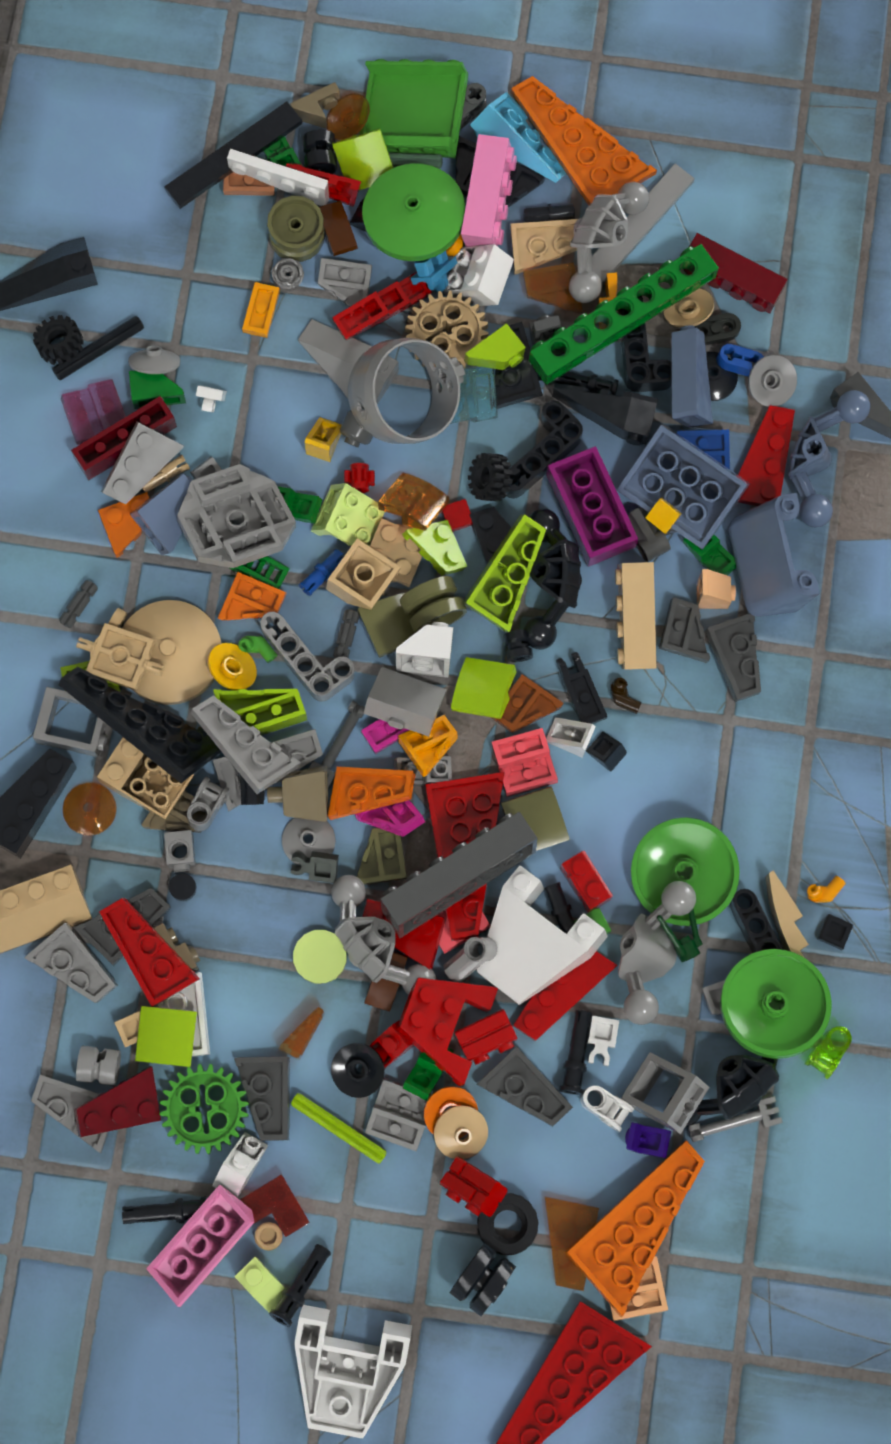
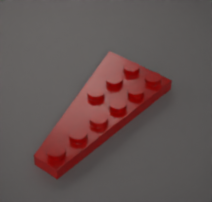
M505 772L425 784L437 858L441 856L443 858L448 857L453 853L452 850L457 845L463 842L468 844L476 839L475 835L487 827L491 830L496 826ZM487 884L446 909L451 941L479 936Z
M579 1301L496 1444L543 1443L546 1438L559 1429L570 1417L583 1408L652 1346Z

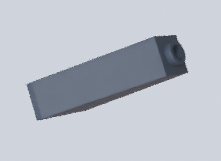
M683 326L680 328V331L672 332V419L688 428L713 424L704 333L695 328V326Z

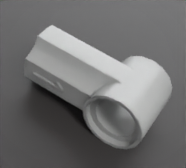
M472 937L468 939L464 948L443 965L444 972L449 979L461 983L484 962L494 959L497 954L495 941L488 937ZM480 943L483 946V953L481 956L478 953V946Z

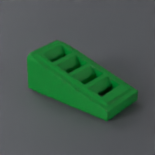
M269 556L257 559L260 562L255 571L251 570L254 562H249L246 566L229 567V569L236 573L240 572L277 589L282 585L290 569ZM264 565H269L265 576L260 575ZM274 569L279 570L275 580H269Z

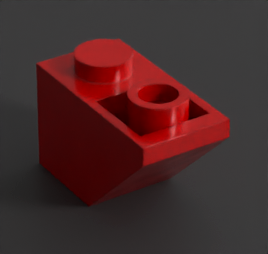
M400 1020L392 1024L369 1045L378 1052L383 1060L385 1069L414 1046L397 1030Z

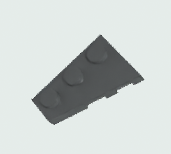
M518 1047L511 1051L477 1083L479 1087L552 1127L573 1108Z
M290 1057L234 1058L241 1075L244 1091L247 1093L251 1107L250 1110L260 1140H289Z

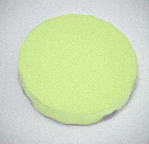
M313 930L304 934L297 941L293 951V963L298 974L306 981L314 984L328 983L336 980L343 972L347 963V951L343 949L341 941L334 933L327 930Z

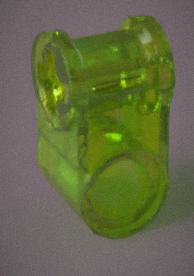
M842 1026L829 1029L819 1044L812 1050L804 1064L813 1066L822 1072L824 1078L828 1080L852 1042L850 1031ZM834 1032H840L844 1037V1043L841 1047L835 1046L831 1041V1036Z

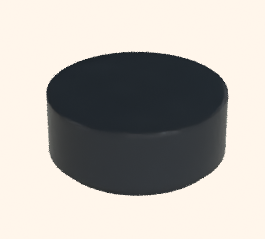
M180 873L170 880L169 891L176 900H190L196 893L197 886L190 875Z

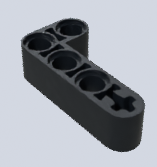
M642 296L637 297L641 302H643ZM618 309V314L621 316L629 314L625 309ZM644 323L637 327L638 331L630 332L621 338L626 386L633 392L667 390L672 386V362L669 360L649 361L646 324ZM637 349L641 352V355L633 356L629 351ZM661 371L666 372L669 378L662 379L657 373ZM639 373L644 379L638 381L633 379L631 375Z
M551 400L544 404L541 424L549 434L509 468L513 472L509 479H513L512 483L519 480L518 486L515 484L510 486L508 484L511 488L509 492H506L508 498L515 499L522 496L547 473L548 465L564 459L580 444L583 426L561 402ZM556 412L560 417L550 419L546 414ZM566 430H573L577 433V436L570 438L564 432ZM553 446L557 448L558 453L549 454L545 449ZM536 463L539 469L530 471L526 465Z

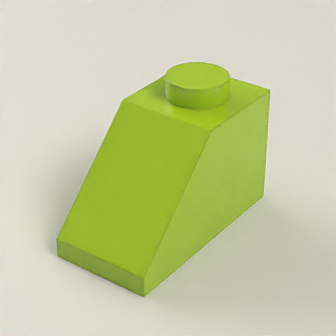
M506 323L466 352L464 361L467 365L499 370H504L508 366L513 368L524 359L523 355L526 347Z

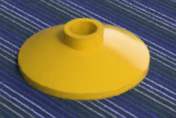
M222 643L215 646L209 653L208 667L210 673L223 687L230 690L248 689L255 682L257 676L255 662L250 654L241 651L238 645Z

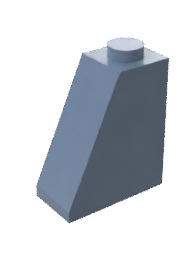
M185 474L176 476L130 513L131 517L161 555L169 554L174 550L182 533L177 515L189 485L193 480Z

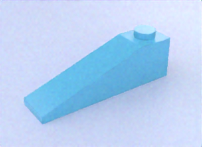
M507 92L490 103L470 124L477 137L478 134L509 138L511 147H514V155L517 156V161L556 183L566 174L549 147L541 144L538 131L536 129L532 130L526 122L528 117Z

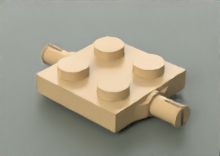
M411 511L406 512L402 525L394 524L381 518L370 544L371 548L401 567L392 582H397L407 587H410L422 558L418 553L421 549L411 539L406 540L402 535L407 529L412 528L417 517L413 513L408 522Z
M104 623L102 631L95 642L83 639L82 637L78 639L79 642H77L76 647L90 652V662L86 671L106 681L137 691L146 671L159 676L163 674L162 671H164L165 666L151 662V653L156 643L154 639Z

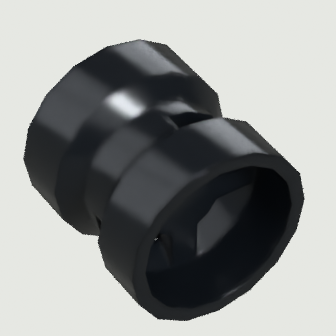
M515 630L504 634V643L508 646L506 653L508 662H523L533 658L532 648L526 643V630Z

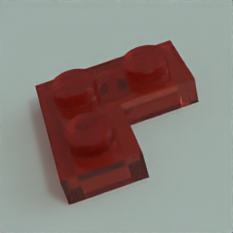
M282 1174L240 1199L252 1210L254 1217L253 1225L268 1215L273 1214L285 1237L310 1223Z

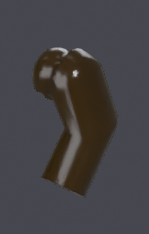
M616 678L610 687L614 703L623 709L637 714L642 702L629 697L626 687L628 684L625 679Z

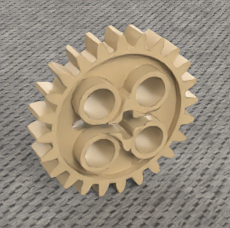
M438 291V298L434 299L429 294L428 303L421 299L419 300L421 309L417 307L412 308L414 316L407 317V322L411 325L405 326V332L409 333L406 335V338H418L424 341L432 339L430 343L436 346L440 344L446 346L447 350L444 352L449 358L456 357L458 362L463 365L464 370H466L465 353L488 337L489 332L484 331L488 328V322L483 321L485 319L484 312L477 313L479 311V304L470 306L471 297L462 301V293L453 298L452 291L448 292L447 297H443L441 291ZM455 312L459 317L453 320L449 319L447 314ZM430 322L435 324L436 328L427 330L423 326ZM446 329L447 332H451V334L448 335L446 332H443V330ZM466 334L470 337V340L463 342L457 337ZM414 355V359L418 360L419 357Z

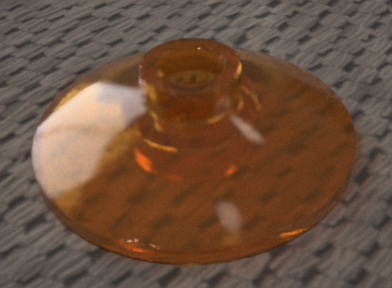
M358 93L345 95L338 100V104L329 111L327 116V130L335 134V139L344 140L361 131L370 113L368 100Z
M84 783L76 786L68 793L64 800V819L73 831L81 835L93 836L104 832L111 826L116 817L117 806L112 793L97 783ZM87 803L93 804V809L90 812L84 811V806Z

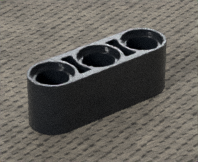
M749 889L737 891L730 902V909L751 952L761 951L762 945H769L772 949H781L780 943L754 892ZM738 897H746L750 902V907L748 909L740 908L737 904ZM753 920L759 922L762 927L761 933H753L749 929V922Z

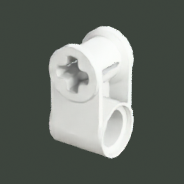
M600 1086L586 1088L583 1091V1095L580 1096V1102L586 1110L618 1132L622 1130L621 1125L629 1112L632 1113L634 1111L630 1104L612 1095ZM590 1091H596L600 1095L601 1101L598 1106H592L588 1103L587 1096Z

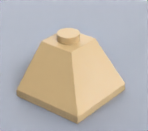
M356 539L328 578L326 590L347 604L372 610L401 567L359 539Z

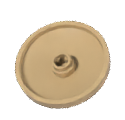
M177 600L153 602L136 611L122 627L124 630L154 639L156 643L151 653V662L165 666L162 676L146 671L137 691L133 690L140 697L157 704H181L198 697L214 682L215 679L208 667V656L215 646L222 644L213 621L196 606Z

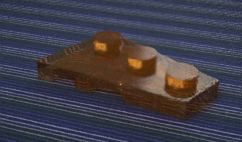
M544 1197L556 1286L584 1291L586 1276L565 1252L596 1224L599 1208Z

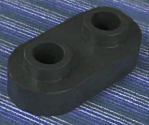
M724 313L710 316L706 321L695 326V328L706 332L707 335L704 336L705 345L735 339L740 332L741 322L736 315ZM729 326L731 331L726 332L723 327Z

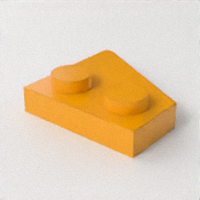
M445 715L436 718L429 737L411 730L398 735V743L423 777L429 774L458 739L457 731Z

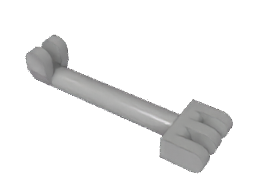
M775 1096L760 1100L757 1105L758 1110L734 1116L730 1120L723 1119L702 1126L699 1123L688 1126V1132L692 1142L703 1140L704 1136L760 1120L764 1128L783 1123L780 1117L770 1119L769 1115L779 1112L778 1107L767 1109L766 1104L776 1102Z

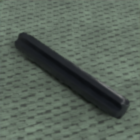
M134 316L84 347L81 352L78 351L79 356L77 358L71 356V362L68 363L67 360H63V365H55L52 368L53 373L59 380L66 378L143 330L144 325L138 316Z

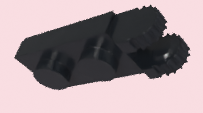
M577 652L571 654L572 662L578 671L572 675L569 674L567 665L562 658L556 660L563 678V684L579 721L595 724L607 719V713L588 669H585Z

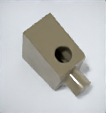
M327 766L289 773L282 778V787L267 788L268 803H283V814L287 817L327 822L329 811Z

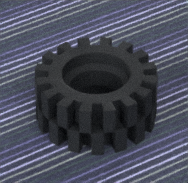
M58 315L55 320L54 316L49 317V322L43 320V326L38 325L36 327L37 332L33 334V342L45 362L48 363L49 361L51 365H55L57 361L59 365H63V360H67L69 363L72 361L71 356L75 358L79 356L77 351H82L84 340L76 322L71 320L70 317L66 316L64 319L62 315ZM67 336L62 342L51 344L55 338Z
M481 453L476 456V459L472 460L471 463L474 466L469 467L471 475H468V480H471V483L468 486L472 489L471 494L475 495L476 499L501 501L502 498L507 496L506 492H509L511 489L508 484H512L513 480L509 479L513 472L509 470L511 464L507 462V457L501 454Z

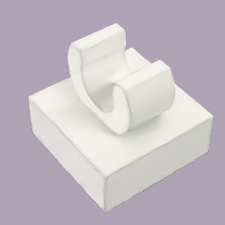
M198 386L196 396L204 397L203 411L214 412L216 400L225 401L227 391Z

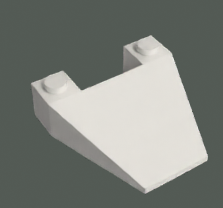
M520 865L502 887L487 936L495 941L497 954L494 959L484 962L477 968L478 974L518 1005L590 959L608 937L605 929L584 913L566 934L530 906L542 893L544 887L538 878Z
M303 1305L294 1344L307 1426L310 1429L363 1439L406 1365L412 1325L385 1320L380 1346L325 1336L330 1310Z

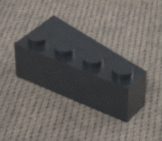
M49 749L0 797L1 848L20 859L22 858L77 767L73 761Z

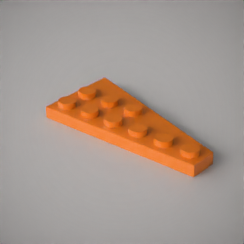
M531 76L511 88V94L589 206L596 195L617 194L619 189L628 182L642 183L656 175L657 170L654 167L646 165L639 159L637 154L633 151L629 152L618 143L617 139L588 117L587 119L576 112V108L570 104L567 105L556 97V93L535 77Z
M687 1140L683 1141L565 1252L620 1317H623L626 1312L628 1303L633 1294L636 1293L646 1269L649 1268L674 1216L677 1215L687 1192L690 1191L705 1162Z

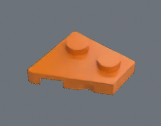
M147 492L134 496L127 504L118 502L98 510L116 558L120 557L125 548L132 541L135 542L142 534L141 528L131 517L130 513L149 499Z

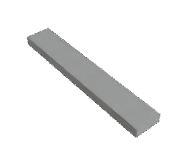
M676 163L649 192V203L646 209L639 214L627 216L628 235L626 241L617 246L600 247L592 255V271L599 276L601 284L605 282L607 273H613L694 183L695 178Z

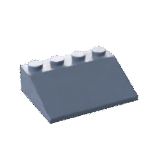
M660 425L617 491L647 512L651 511L661 497L682 513L671 528L703 550L750 483L668 426Z

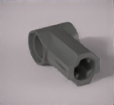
M637 508L630 512L628 517L638 537V551L642 558L649 562L671 550V547L664 533L661 530H657L646 519L648 515L646 510Z

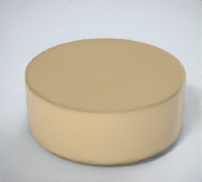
M117 608L108 624L121 628L127 617V612Z
M263 1223L255 1231V1242L263 1250H274L282 1242V1230L274 1223Z

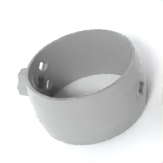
M418 338L385 340L366 350L354 364L348 382L349 405L358 424L371 436L392 444L421 443L443 432L453 420L459 406L460 383L464 382L463 376L465 371L463 365L458 362L456 357L449 358L441 348L430 342ZM399 346L410 350L419 357L429 373L432 384V402L429 413L421 426L408 436L399 434L386 423L378 409L375 397V381L378 370L386 356Z

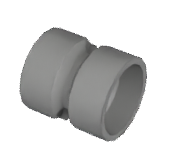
M82 1045L77 1061L76 1080L92 1083L97 1079L100 1084L115 1086L119 1076L121 1051L105 1048L103 1052H99L97 1047Z

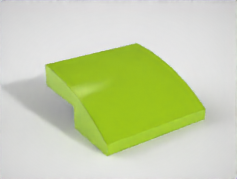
M380 128L332 143L343 176L361 181L359 190L370 188L379 176L394 168Z
M466 657L454 690L451 704L452 711L501 719L510 699L508 691L517 672L515 665Z
M141 1006L135 1061L191 1067L197 1012Z

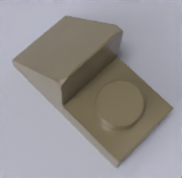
M334 82L290 103V106L299 115L302 122L327 128V119L322 110H330L340 102V90Z

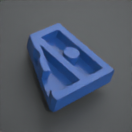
M729 429L677 431L679 435L730 469Z

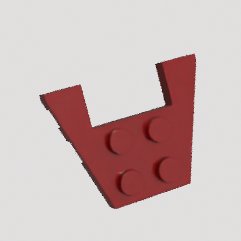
M417 978L409 993L397 1030L422 1053L425 1052L434 1060L435 1065L441 1071L447 1072L453 1078L452 1081L461 1087L466 1082L472 1062L447 1049L463 1004L465 1002L487 1013L492 1008L498 988Z

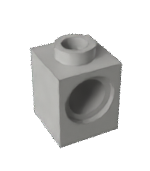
M192 831L164 833L168 868L174 869V872L190 871V867L196 866ZM179 846H184L188 850L183 858H175L173 856L174 850Z

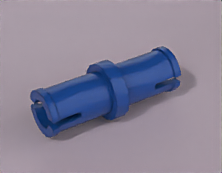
M334 549L321 564L317 563L314 566L312 573L299 583L301 589L305 588L303 592L306 595L311 596L315 590L328 580L343 559L341 557L343 553L340 550Z

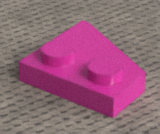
M410 800L354 814L355 818L360 822L402 837L425 823L422 814Z

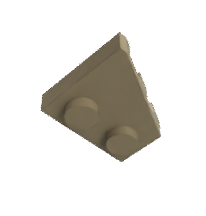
M186 791L183 792L166 820L149 812L141 825L145 829L191 830L195 833L202 832L194 830L188 823L187 811L194 796ZM198 811L194 813L192 819L196 822H202L207 818V814Z

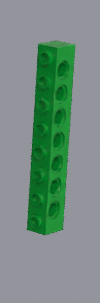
M702 244L695 248L692 246L688 247L673 262L672 260L666 261L654 274L647 273L642 276L635 286L631 288L627 286L620 290L616 298L611 301H602L596 306L595 311L589 315L586 313L580 315L575 319L573 325L568 328L561 327L546 342L544 340L537 342L531 348L529 362L547 385L715 279L719 267ZM688 269L692 274L684 275L680 270ZM666 282L671 287L664 289L659 286V283ZM643 295L648 297L650 301L641 302L637 297ZM625 309L629 314L621 316L616 310ZM602 322L607 325V328L598 329L595 324ZM575 336H582L586 341L578 343L573 338ZM560 349L565 354L563 356H555L552 351Z

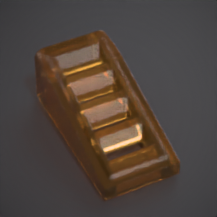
M319 1007L315 1009L280 1045L279 1050L296 1060H300L325 1015L324 1010Z

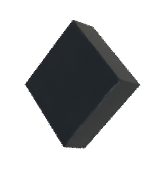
M828 914L817 940L843 950L853 924Z

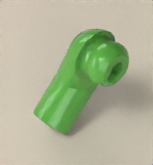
M244 636L238 643L241 651L260 653L267 663H270L278 656L262 636Z

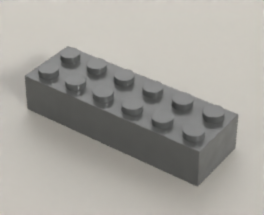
M520 812L514 815L512 813L505 815L498 821L499 824L491 830L488 827L481 830L475 835V840L468 844L463 842L457 845L452 850L453 853L448 857H438L429 864L430 868L424 872H414L407 877L405 884L400 887L392 886L382 894L384 896L380 899L382 913L394 927L399 939L536 853L538 838Z

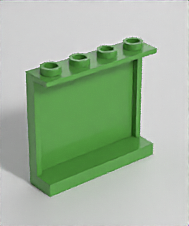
M384 59L366 61L365 65L370 74L359 135L380 128L388 152L440 154L442 158H455L469 75L463 62L457 60L435 62L429 59L423 60V62L407 59L399 61H386Z

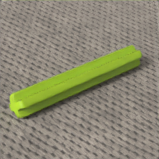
M297 1093L292 1099L291 1105L376 1163L380 1164L385 1158L386 1150L302 1094Z

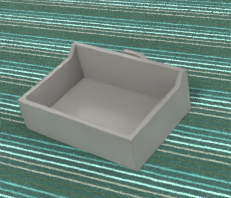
M381 667L368 695L364 714L386 721L394 728H405L429 737L442 706L446 689Z

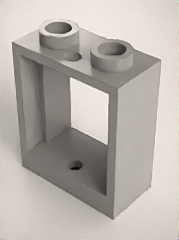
M46 687L33 735L35 742L99 757L100 750L104 751L107 744V735H104L107 724L97 717L90 744L50 735L59 700L82 704L66 691Z
M650 1052L631 1083L627 1086L621 1099L630 1104L639 1113L681 1134L710 1087L696 1075ZM665 1070L683 1079L662 1113L643 1103L662 1071Z

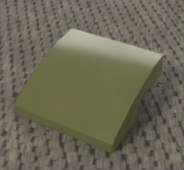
M405 593L378 600L372 610L362 607L358 608L360 618L379 658L396 651L399 645L414 635L409 624V620L413 615L405 614L400 604V598Z
M551 786L501 802L504 816L509 813L514 815L520 812L538 838L536 851L570 840Z

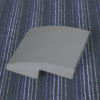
M384 1077L365 1133L417 1151L426 1126L423 1113L427 1101L403 1089L404 1084Z

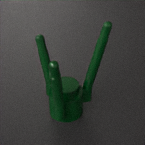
M694 908L688 913L693 934L692 939L689 935L677 939L661 915L657 916L662 928L674 944V949L681 962L698 956L700 954L698 947L703 945L698 933Z

